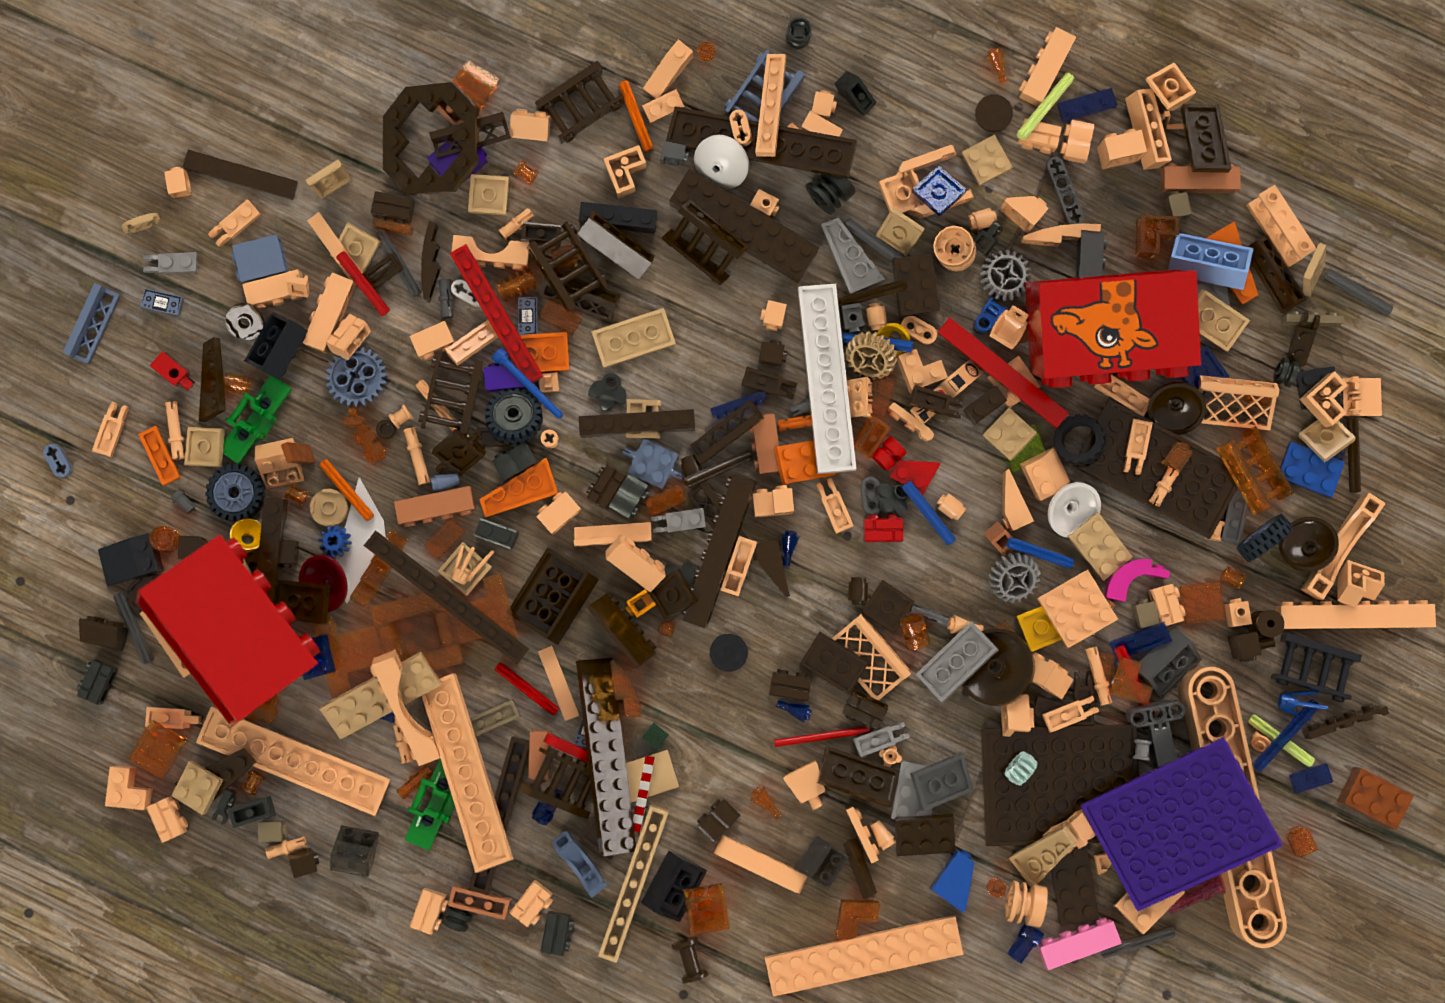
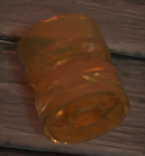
M158 526L152 530L149 539L152 547L156 550L173 552L178 549L179 536L181 534L175 528Z
M910 615L900 621L907 649L917 650L930 644V637L926 630L927 626L923 615Z

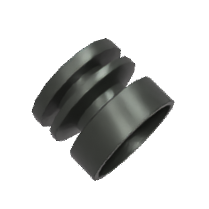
M820 174L822 180L818 177H813L812 182H808L805 188L815 204L829 215H832L835 212V208L839 209L841 207L839 199L847 202L856 191L847 178Z

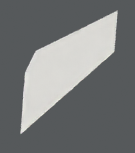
M360 478L358 479L355 492L372 511L374 517L369 521H365L351 504L345 524L347 529L345 534H351V537L347 540L351 541L352 545L346 546L349 548V552L343 550V557H340L338 554L336 557V561L343 568L347 578L346 604L376 557L375 554L363 545L375 530L386 538L384 520Z

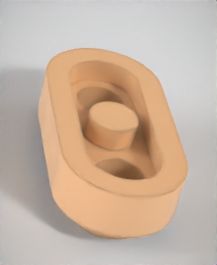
M907 316L901 323V326L908 331L911 338L924 345L932 344L937 338L936 329L915 316ZM907 324H913L914 328L908 329ZM924 333H929L930 338L926 339Z

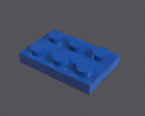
M1289 442L1276 478L1331 498L1333 497L1345 461L1332 457L1324 463L1310 448Z

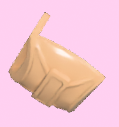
M1012 306L1009 311L1005 310L997 319L991 330L990 337L1012 350L1025 332L1028 323L1026 319L1029 315L1019 308Z

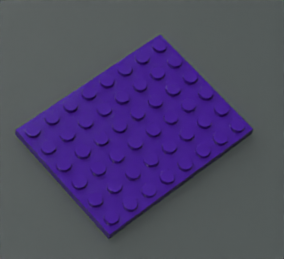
M1224 736L1081 804L1082 810L1137 912L1283 846L1281 839Z

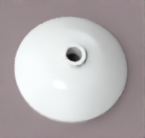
M725 135L709 136L698 145L695 151L694 165L697 173L722 189H733L745 180L749 171V159L744 148L733 138Z
M1074 482L1062 487L1053 496L1049 504L1048 521L1051 528L1057 534L1068 538L1067 536L1094 513H1100L1101 500L1099 494L1093 487L1082 482Z

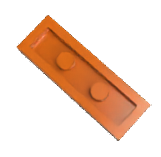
M154 426L139 433L140 440L162 486L182 478L158 427Z

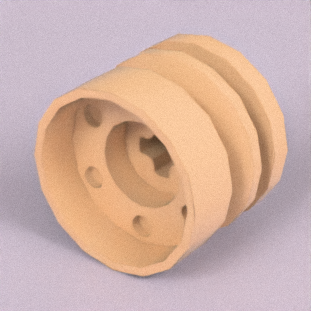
M950 226L941 230L935 237L934 253L943 267L957 272L971 266L977 251L975 242L967 230L958 226ZM952 249H959L960 252L957 254L956 252H953Z
M1013 880L1005 899V920L1012 922L1015 917V922L1020 924L1023 916H1025L1026 925L1040 928L1046 913L1047 887L1033 884L1028 892L1026 883L1022 882L1019 886V882Z

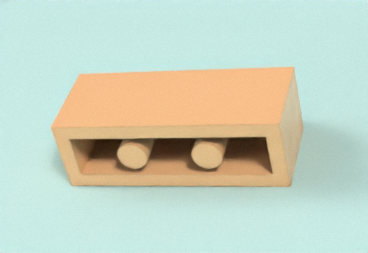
M297 269L242 284L247 303L257 307L258 310H263L267 305L273 304V306L284 304L286 300L297 301L302 299L303 297L289 295L287 286L289 276L293 277L296 273L298 278H303L302 273Z
M620 535L605 551L606 559L649 592L666 576L664 565L659 560L654 561L644 549L640 550L637 548L635 543L628 537L625 539Z

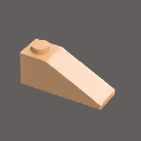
M678 39L664 56L643 89L655 99L661 97L693 59V51Z
M1008 469L1003 472L1002 523L1006 530L1009 529L1012 532L1034 520Z

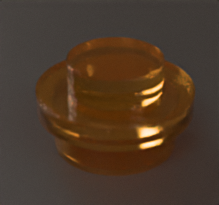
M703 42L698 46L697 55L701 60L710 61L714 58L716 49L712 43Z

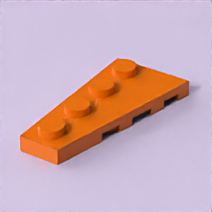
M1235 221L1206 238L1242 246ZM1249 267L1244 289L1240 290L1229 287L1240 306L1258 296Z
M547 457L479 499L485 518L557 495V486Z

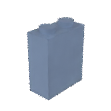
M277 234L232 245V260L237 264L238 270H235L236 277L243 284L289 272L282 241Z

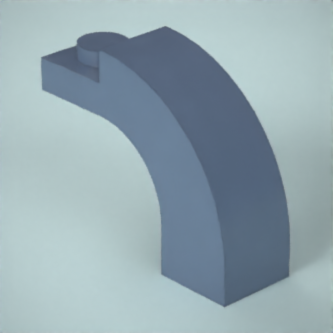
M567 830L551 842L557 853L575 872L592 898L608 886L598 867Z

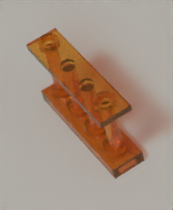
M1256 426L1241 433L1242 441L1235 443L1234 439L1216 448L1254 516L1271 508L1269 500L1277 497L1278 500H1281L1294 493ZM1248 446L1253 456L1245 460L1240 450ZM1256 463L1263 472L1257 477L1254 476L1250 469ZM1267 479L1272 490L1264 494L1259 484Z

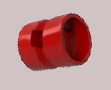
M889 436L882 443V448L878 447L871 453L874 461L886 472L895 465V460L900 461L907 454L902 445L892 436Z

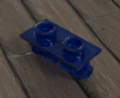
M558 787L555 791L556 797H560L564 793ZM538 802L532 812V819L537 821L538 824L546 826L553 819L557 807Z

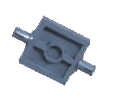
M643 439L640 448L636 451L625 447L624 450L628 452L623 451L622 453L633 458L629 474L661 489L664 488L671 476L680 481L684 477L683 473L675 470V462L679 454L649 440Z

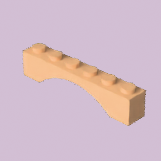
M1371 493L1361 494L1337 532L1339 549L1336 557L1326 567L1312 571L1300 590L1315 600H1323L1333 586L1347 555L1385 505L1383 501Z
M396 650L373 658L372 665L370 666L371 673L374 677L377 676L380 692L386 695L387 706L395 714V723L403 731L402 737L405 744H409L411 748L410 754L412 759L416 760L419 766L439 759L440 755L433 732L418 724L404 706L400 692V677L403 665Z

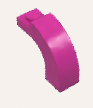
M1139 559L1127 562L1109 577L1103 595L1108 600L1125 602L1129 584L1134 578L1145 575L1168 579L1170 571L1164 570L1165 566L1153 565L1151 567L1152 559Z

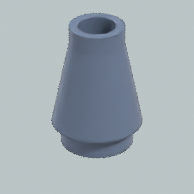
M457 473L434 475L433 478H430L434 493L446 491L460 484Z

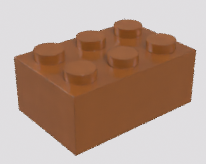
M1354 767L1337 801L1389 829L1397 830L1414 795L1363 768Z

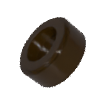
M382 420L377 424L376 432L383 439H391L396 434V426L390 420Z

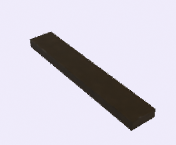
M191 150L187 151L182 167L189 171L293 200L298 184L296 180Z

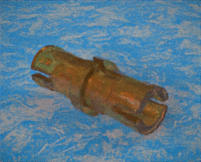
M425 765L414 776L411 775L409 780L396 791L405 800L414 790L419 789L421 777L428 779L434 772L428 765Z

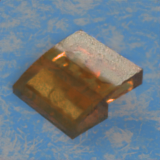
M468 60L452 82L459 86L477 105L480 111L487 103L489 95L499 85L500 79Z

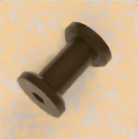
M1275 610L1255 611L1250 614L1252 624L1247 625L1248 631L1257 632L1258 638L1276 637L1284 629V619Z
M697 936L677 941L671 945L673 950H679L686 972V975L682 977L683 984L698 981L709 975L707 970L700 968L694 945L699 941Z

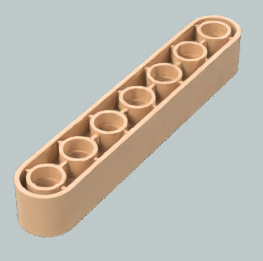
M1196 667L1191 669L1180 681L1179 694L1181 703L1186 708L1184 717L1192 751L1224 736L1260 801L1232 678L1227 672L1217 667ZM1205 682H1209L1213 686V694L1207 699L1200 692V688ZM1217 720L1220 722L1222 730L1218 736L1214 737L1209 732V725L1212 721ZM1270 851L1219 875L1232 931L1241 940L1258 948H1269L1276 945L1282 940L1287 929L1285 911L1272 852ZM1248 875H1253L1255 878V885L1251 890H1245L1243 887V880ZM1256 914H1262L1264 918L1262 926L1254 929L1251 925L1253 917Z

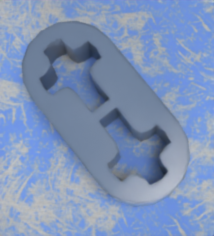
M48 444L43 450V455L51 470L60 478L69 477L72 474L73 468L65 452L56 444ZM51 449L57 450L55 455L58 459L49 455L52 453ZM59 463L67 467L64 469L65 473L59 472L61 469Z

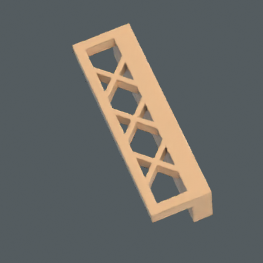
M651 522L574 527L575 547L611 545L620 535L625 539L627 537L630 538L634 543L652 542Z

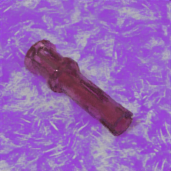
M1216 877L1214 881L1205 885L1200 884L1198 886L1199 889L1183 895L1168 909L1169 913L1173 915L1202 900L1209 901L1211 897L1217 894L1226 893L1220 879Z

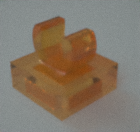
M348 408L349 417L343 418V426L346 428L366 426L365 418L359 416L358 409Z

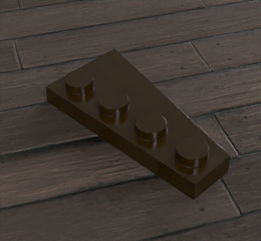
M215 337L203 343L199 406L200 422H207L226 411L220 338Z
M1370 703L1361 706L1362 710L1357 712L1355 710L1344 712L1343 717L1337 718L1334 716L1325 719L1326 723L1311 724L1307 726V730L1302 732L1305 739H1314L1335 732L1337 727L1343 729L1353 726L1356 720L1357 722H1366L1372 720V715L1374 714L1384 716L1390 713L1387 706H1377Z
M245 748L205 767V769L223 779L213 801L257 763Z

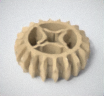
M868 331L865 334L861 332L859 335H855L848 343L845 354L847 355L846 360L849 361V367H854L853 372H859V377L865 375V377H871L875 380L877 377L879 379H882L884 376L887 377L893 371L897 362V351L894 350V345L889 344L890 339H884V334L878 336L877 332L871 334Z

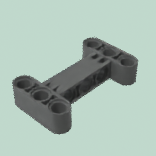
M1175 699L1129 708L1126 713V719L1136 727L1147 726L1149 741H1152L1150 747L1155 769L1176 759L1169 721L1182 718L1186 713V708ZM1178 705V711L1172 714V706ZM1158 708L1159 715L1153 718L1152 712ZM1140 712V719L1133 721L1134 714Z

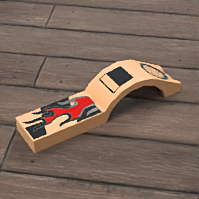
M968 360L933 391L955 398L968 385L981 376L984 371L980 370L973 361ZM915 406L910 410L922 425L936 414Z

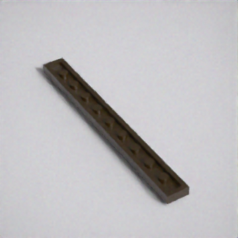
M375 530L363 545L514 663L518 664L528 652V647Z

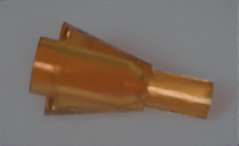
M999 47L989 50V55L985 57L994 71L997 72L1000 84L1007 82L1004 72L1003 50H999Z
M757 787L751 793L752 802L769 811L775 819L781 816L765 787Z

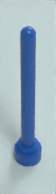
M500 348L492 356V360L496 364L504 365L556 418H562L563 413L509 360L508 353L503 348Z

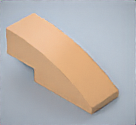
M741 536L738 537L721 591L739 597L757 544L756 541Z

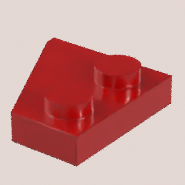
M900 460L896 463L889 478L901 485L911 481L923 496L940 463Z

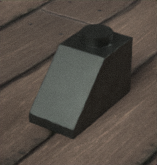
M846 71L834 83L841 96L863 116L877 103L861 78L855 74Z

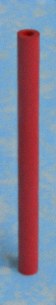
M862 726L775 739L774 744L775 747L861 735L870 733V729Z

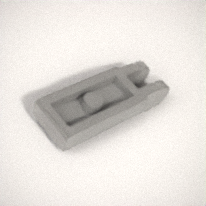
M196 252L143 256V261H158V267H144L143 272L174 274L198 272V253Z
M704 508L651 517V521L654 522L665 519L667 521V527H656L653 529V533L666 531L669 533L707 527Z
M901 722L893 726H886L854 738L853 741L859 757L893 746L897 742L909 738V733L901 734L895 738L892 731L906 726L905 723Z

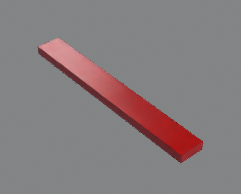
M467 244L449 253L514 365L532 383L544 377Z
M950 317L937 331L946 341L1054 428H1057L1069 414Z

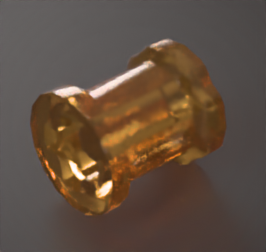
M524 160L519 163L514 171V175L522 177L527 181L528 185L533 183L539 171L533 170L526 165Z
M292 483L284 497L299 503V506H303L309 498L310 492H305L296 487L295 483Z
M1227 566L1220 577V582H1227L1239 590L1246 575L1243 573L1239 574Z
M249 770V776L240 789L249 794L256 795V790L261 780H264L265 777Z
M998 878L990 879L986 886L987 891L996 898L1003 897L1007 891L1005 883ZM996 883L1001 886L998 888V892L992 890L995 888L994 884Z

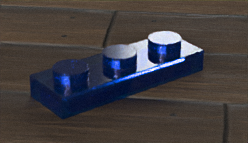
M1109 88L1057 104L1063 123L1117 107V102L1113 89Z
M765 390L710 408L712 418H725L729 412L736 411L749 400H752L756 407L763 405L764 401L767 400Z
M1164 621L1110 641V646L1118 661L1114 651L1118 646H1125L1129 656L1171 642L1172 638Z

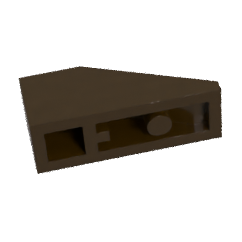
M778 540L756 544L753 553L754 561L758 560L760 567L785 597H789L790 594Z

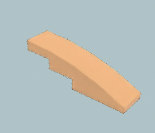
M1070 224L1041 229L1024 235L1020 243L1058 247L1061 244V240L1078 241L1081 238V231L1100 232L1101 224Z

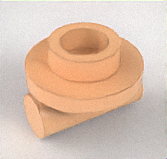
M1255 731L1252 735L1251 746L1255 750L1266 752L1270 749L1273 742L1258 731Z

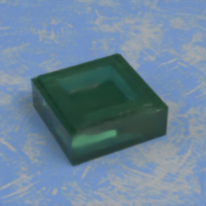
M654 722L642 738L657 750L669 734Z

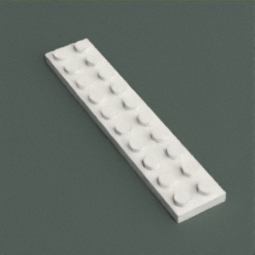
M836 284L799 286L798 298L817 474L856 471Z

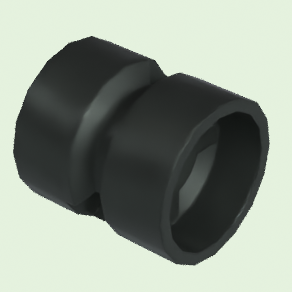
M797 17L788 24L786 39L789 46L794 49H803L810 42L812 27L807 19Z

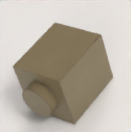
M1171 192L1164 200L1169 222L1186 219L1192 214L1187 192Z
M1148 599L1138 600L1137 605L1132 606L1137 628L1160 624L1155 601L1149 602Z
M286 820L258 822V842H282L288 837L289 827L286 825Z

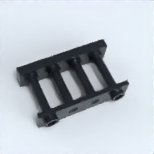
M1291 633L1281 634L1280 642L1286 643L1287 649L1280 674H1272L1271 679L1276 680V683L1288 686V684L1331 696L1332 700L1343 703L1344 700H1351L1352 696L1345 694L1344 689L1350 665L1359 663L1362 657L1361 654ZM1297 647L1303 648L1305 652L1299 680L1288 677L1294 650ZM1317 652L1323 654L1324 660L1318 684L1314 685L1306 681L1313 654ZM1334 658L1340 659L1341 663H1343L1336 691L1325 688L1331 661Z

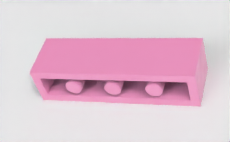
M1107 917L1096 920V924L1090 926L1089 924H1084L1077 927V931H1065L1060 933V937L1055 939L1049 937L1041 940V944H1038L1037 947L1045 968L1051 970L1122 944L1114 921L1107 919Z

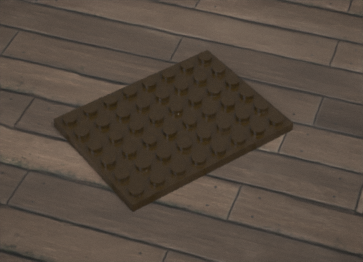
M1132 724L1066 726L1049 733L1047 727H1034L1029 732L1014 731L1010 737L1002 735V728L981 729L985 846L1030 845L1043 838V834L1052 826L1066 821L1076 811L1081 810V804L1139 777L1138 760L1132 759L1135 755L1136 743H1134V739H1137V727ZM1020 752H1026L1037 761V767L1025 783L1016 785L1008 780L1005 776V771L1016 755L1020 754ZM1097 836L1087 840L1088 843H1100Z

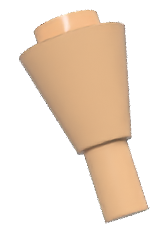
M953 615L952 618H949L947 629L950 630L951 634L959 633L970 622ZM975 624L981 631H983V625Z

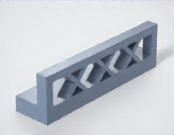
M94 283L63 350L64 354L90 365L121 297L120 294ZM105 293L114 296L111 304L104 306L102 301ZM103 311L105 315L104 320L96 323L94 318L96 313ZM95 328L97 332L96 338L89 341L87 333ZM87 346L89 350L86 359L78 356L80 348Z

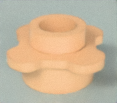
M895 745L890 746L886 750L882 749L879 752L885 766L891 767L892 764L900 763L902 760Z

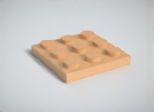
M1088 570L1037 598L1067 649L1118 620Z

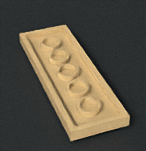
M422 652L401 662L403 669L400 677V692L404 705L441 686V681ZM377 676L320 706V711L340 740L393 712L387 706L385 693L382 694L380 692Z

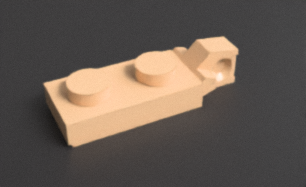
M147 707L146 727L185 729L190 728V724H201L202 716L191 715V710L161 707Z

